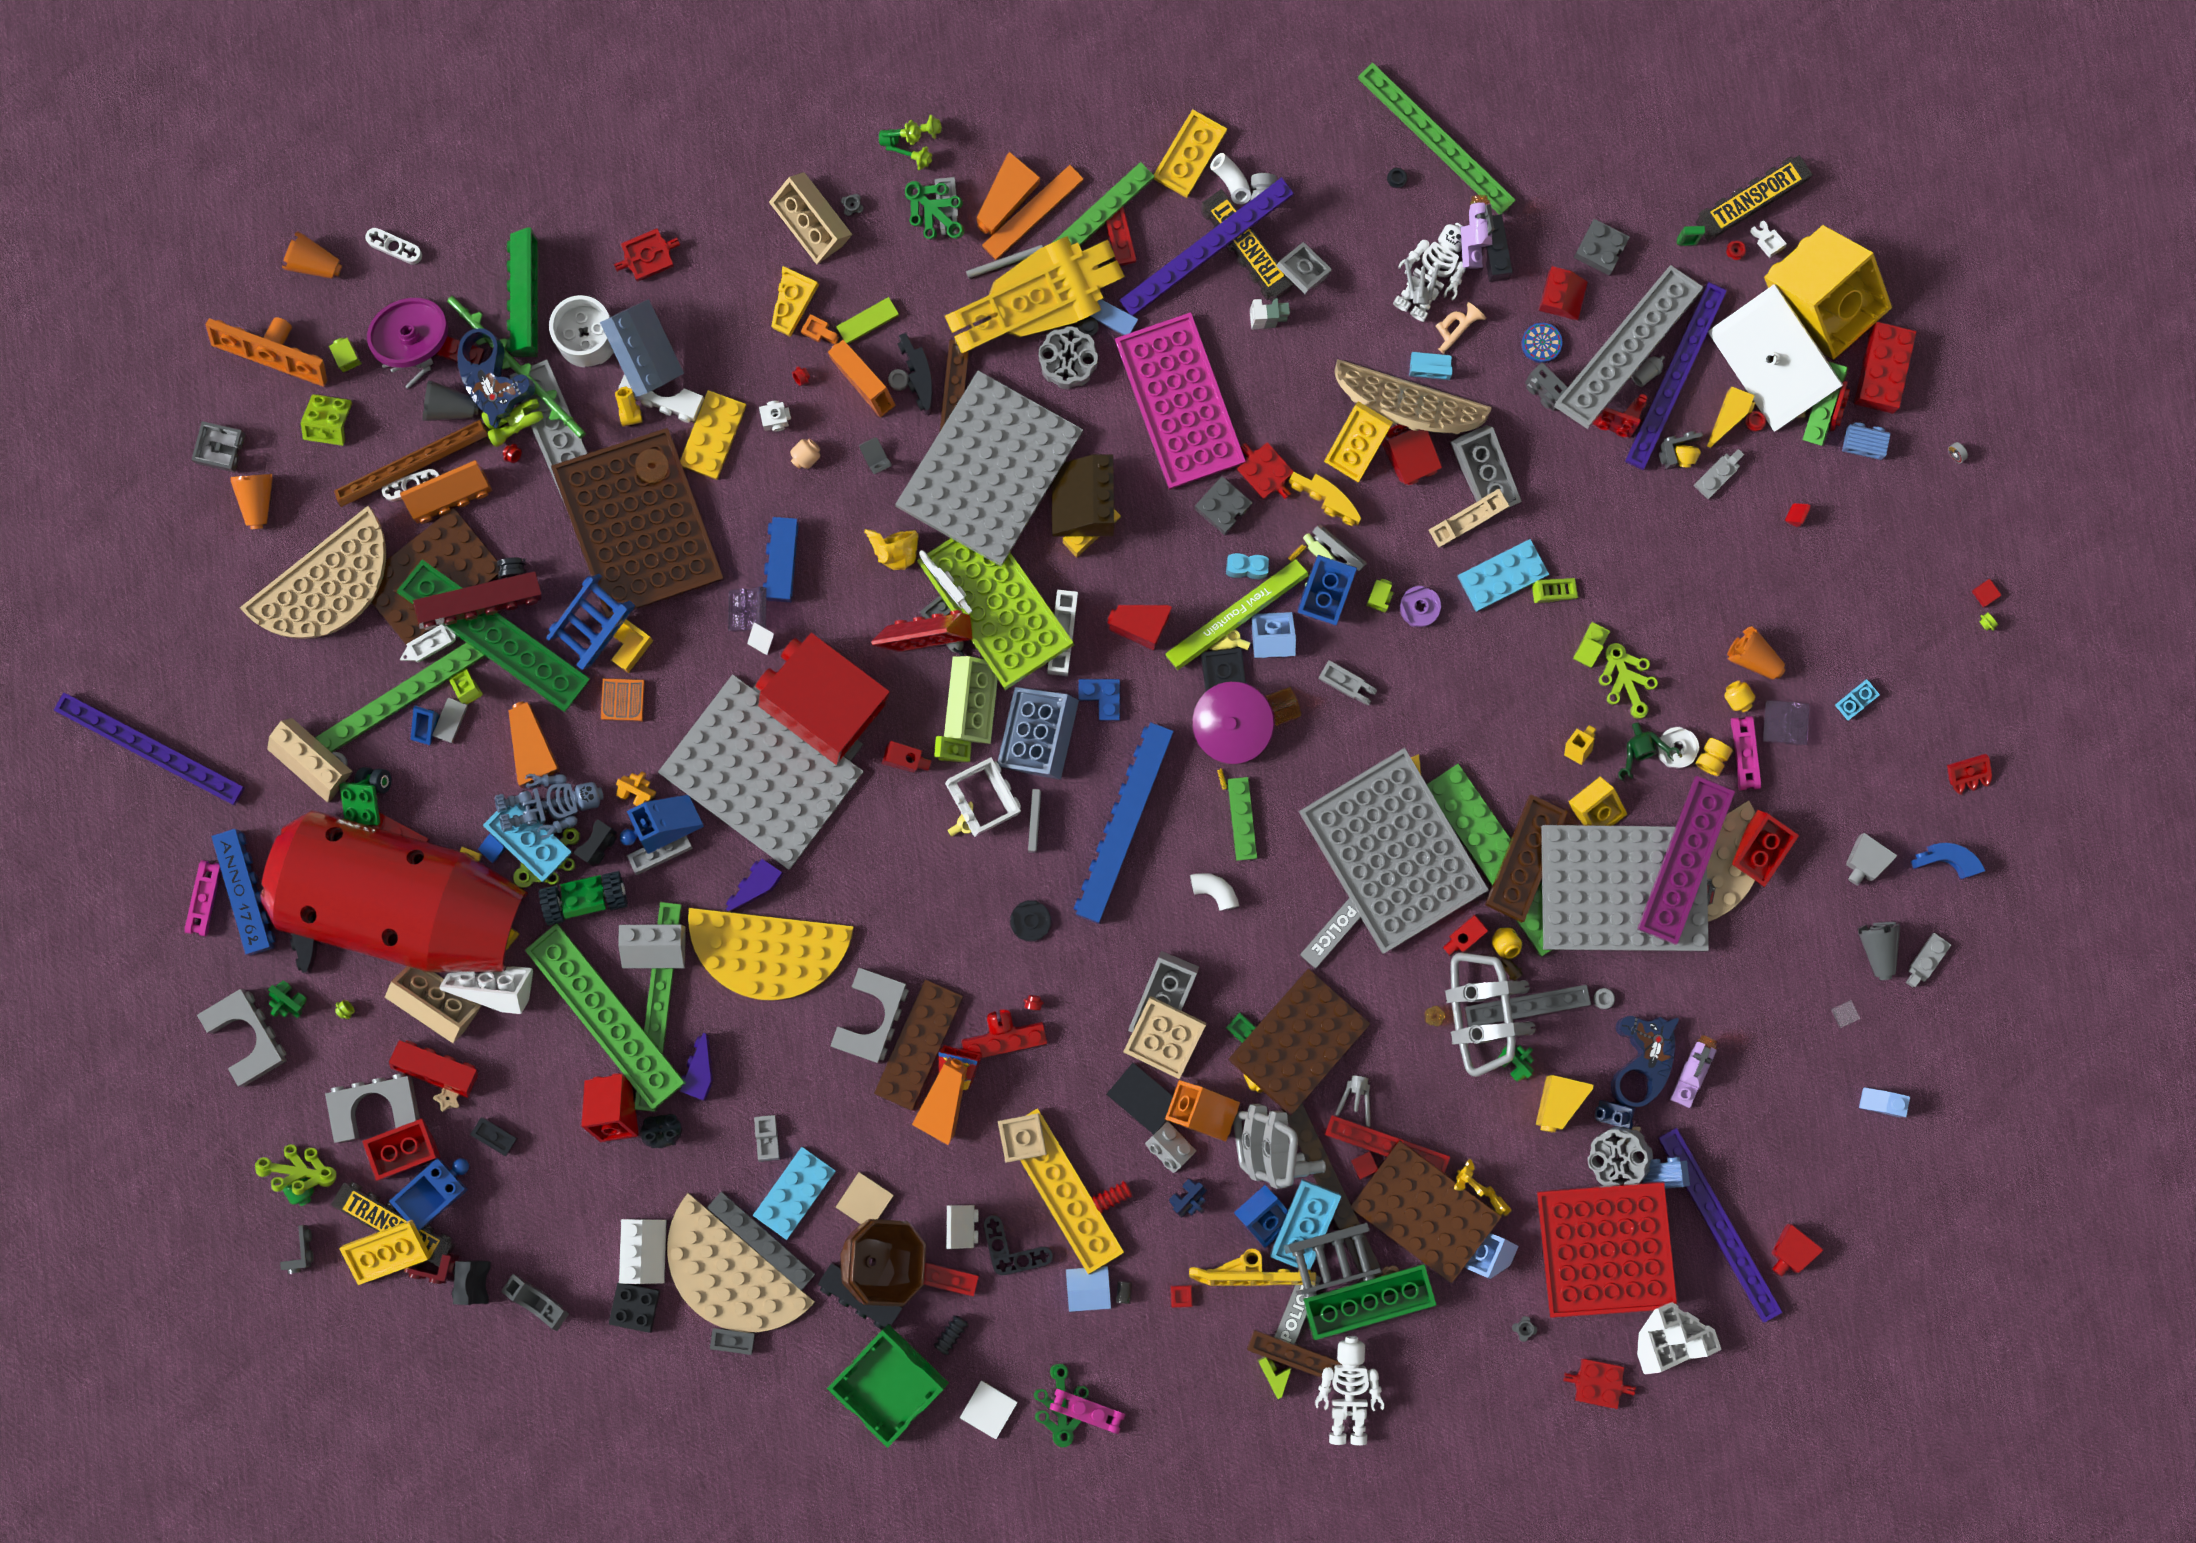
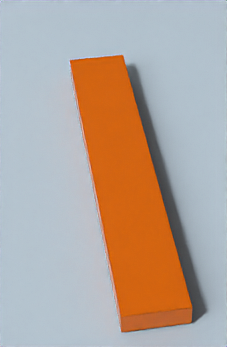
M1069 165L982 244V247L997 261L1079 186L1084 179Z

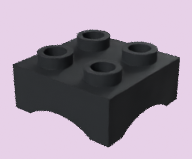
M597 819L593 825V832L585 844L578 847L574 854L592 866L599 864L605 856L603 853L605 849L611 847L616 841L617 837L615 835L617 832Z
M455 1261L453 1269L454 1288L452 1290L453 1304H489L486 1278L491 1269V1261Z
M618 1282L609 1325L651 1333L661 1290Z

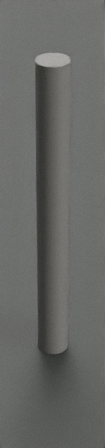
M1039 245L966 271L968 279L1024 260L1043 246Z

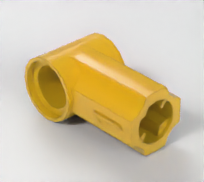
M627 386L619 388L615 392V397L619 407L622 427L643 423L639 405L636 404L632 389Z

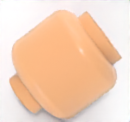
M802 439L790 451L793 457L791 462L799 469L801 467L809 469L820 458L819 451L821 449L813 440Z

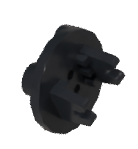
M674 1114L650 1116L644 1120L640 1135L642 1142L646 1146L664 1148L676 1145L677 1140L681 1137L682 1127Z

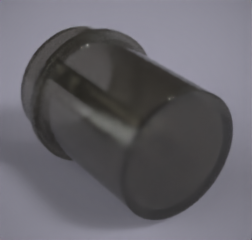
M1118 1281L1117 1296L1115 1297L1116 1303L1131 1304L1132 1282Z

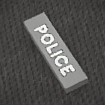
M1350 898L1300 954L1314 968L1322 962L1360 918Z
M1316 1276L1315 1285H1319L1321 1277ZM1295 1285L1274 1336L1292 1344H1295L1306 1317L1303 1301L1304 1294L1297 1295L1296 1291L1304 1289L1303 1285Z

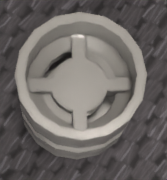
M1269 173L1252 175L1251 189L1254 191L1251 193L1250 201L1275 183L1277 176Z

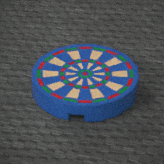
M1536 323L1530 326L1524 333L1521 341L1522 350L1529 359L1537 363H1548L1554 360L1560 353L1562 336L1553 325Z

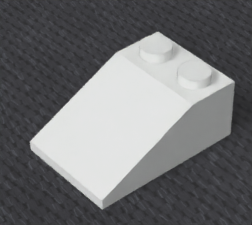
M975 1205L947 1206V1249L974 1248V1243H978V1231H974V1222H978L979 1212L978 1209H975Z

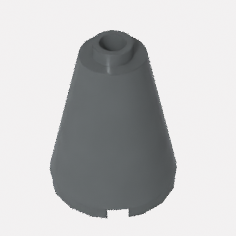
M428 380L422 421L473 418V414L478 415L479 407L471 396Z
M1878 922L1873 923V926L1867 928V925L1858 927V934L1874 975L1879 977L1880 980L1892 979V975L1896 974L1900 923Z

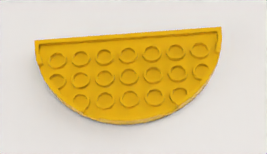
M689 908L688 916L691 941L705 969L728 989L740 995L759 1000H784L804 994L823 983L842 961L849 948L854 929L853 926Z

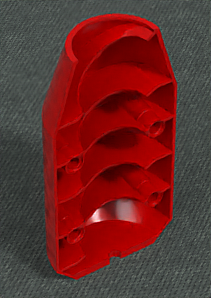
M312 810L285 825L281 829V835L276 837L262 878L264 889L261 892V902L274 927L280 931L426 972H504V957L511 927L523 899L527 897L528 892L466 853ZM343 834L341 839L336 841L337 836ZM424 856L423 860L416 864L417 858ZM316 913V920L312 923L310 918ZM397 935L398 941L392 946L391 939Z

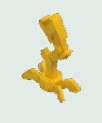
M1469 1159L1461 1171L1457 1170L1459 1174L1456 1177L1457 1183L1454 1189L1458 1191L1464 1190L1465 1183L1468 1182L1479 1196L1485 1195L1491 1199L1490 1202L1497 1213L1507 1216L1512 1210L1501 1197L1495 1194L1494 1189L1491 1186L1486 1188L1472 1178V1171L1475 1168L1472 1160Z

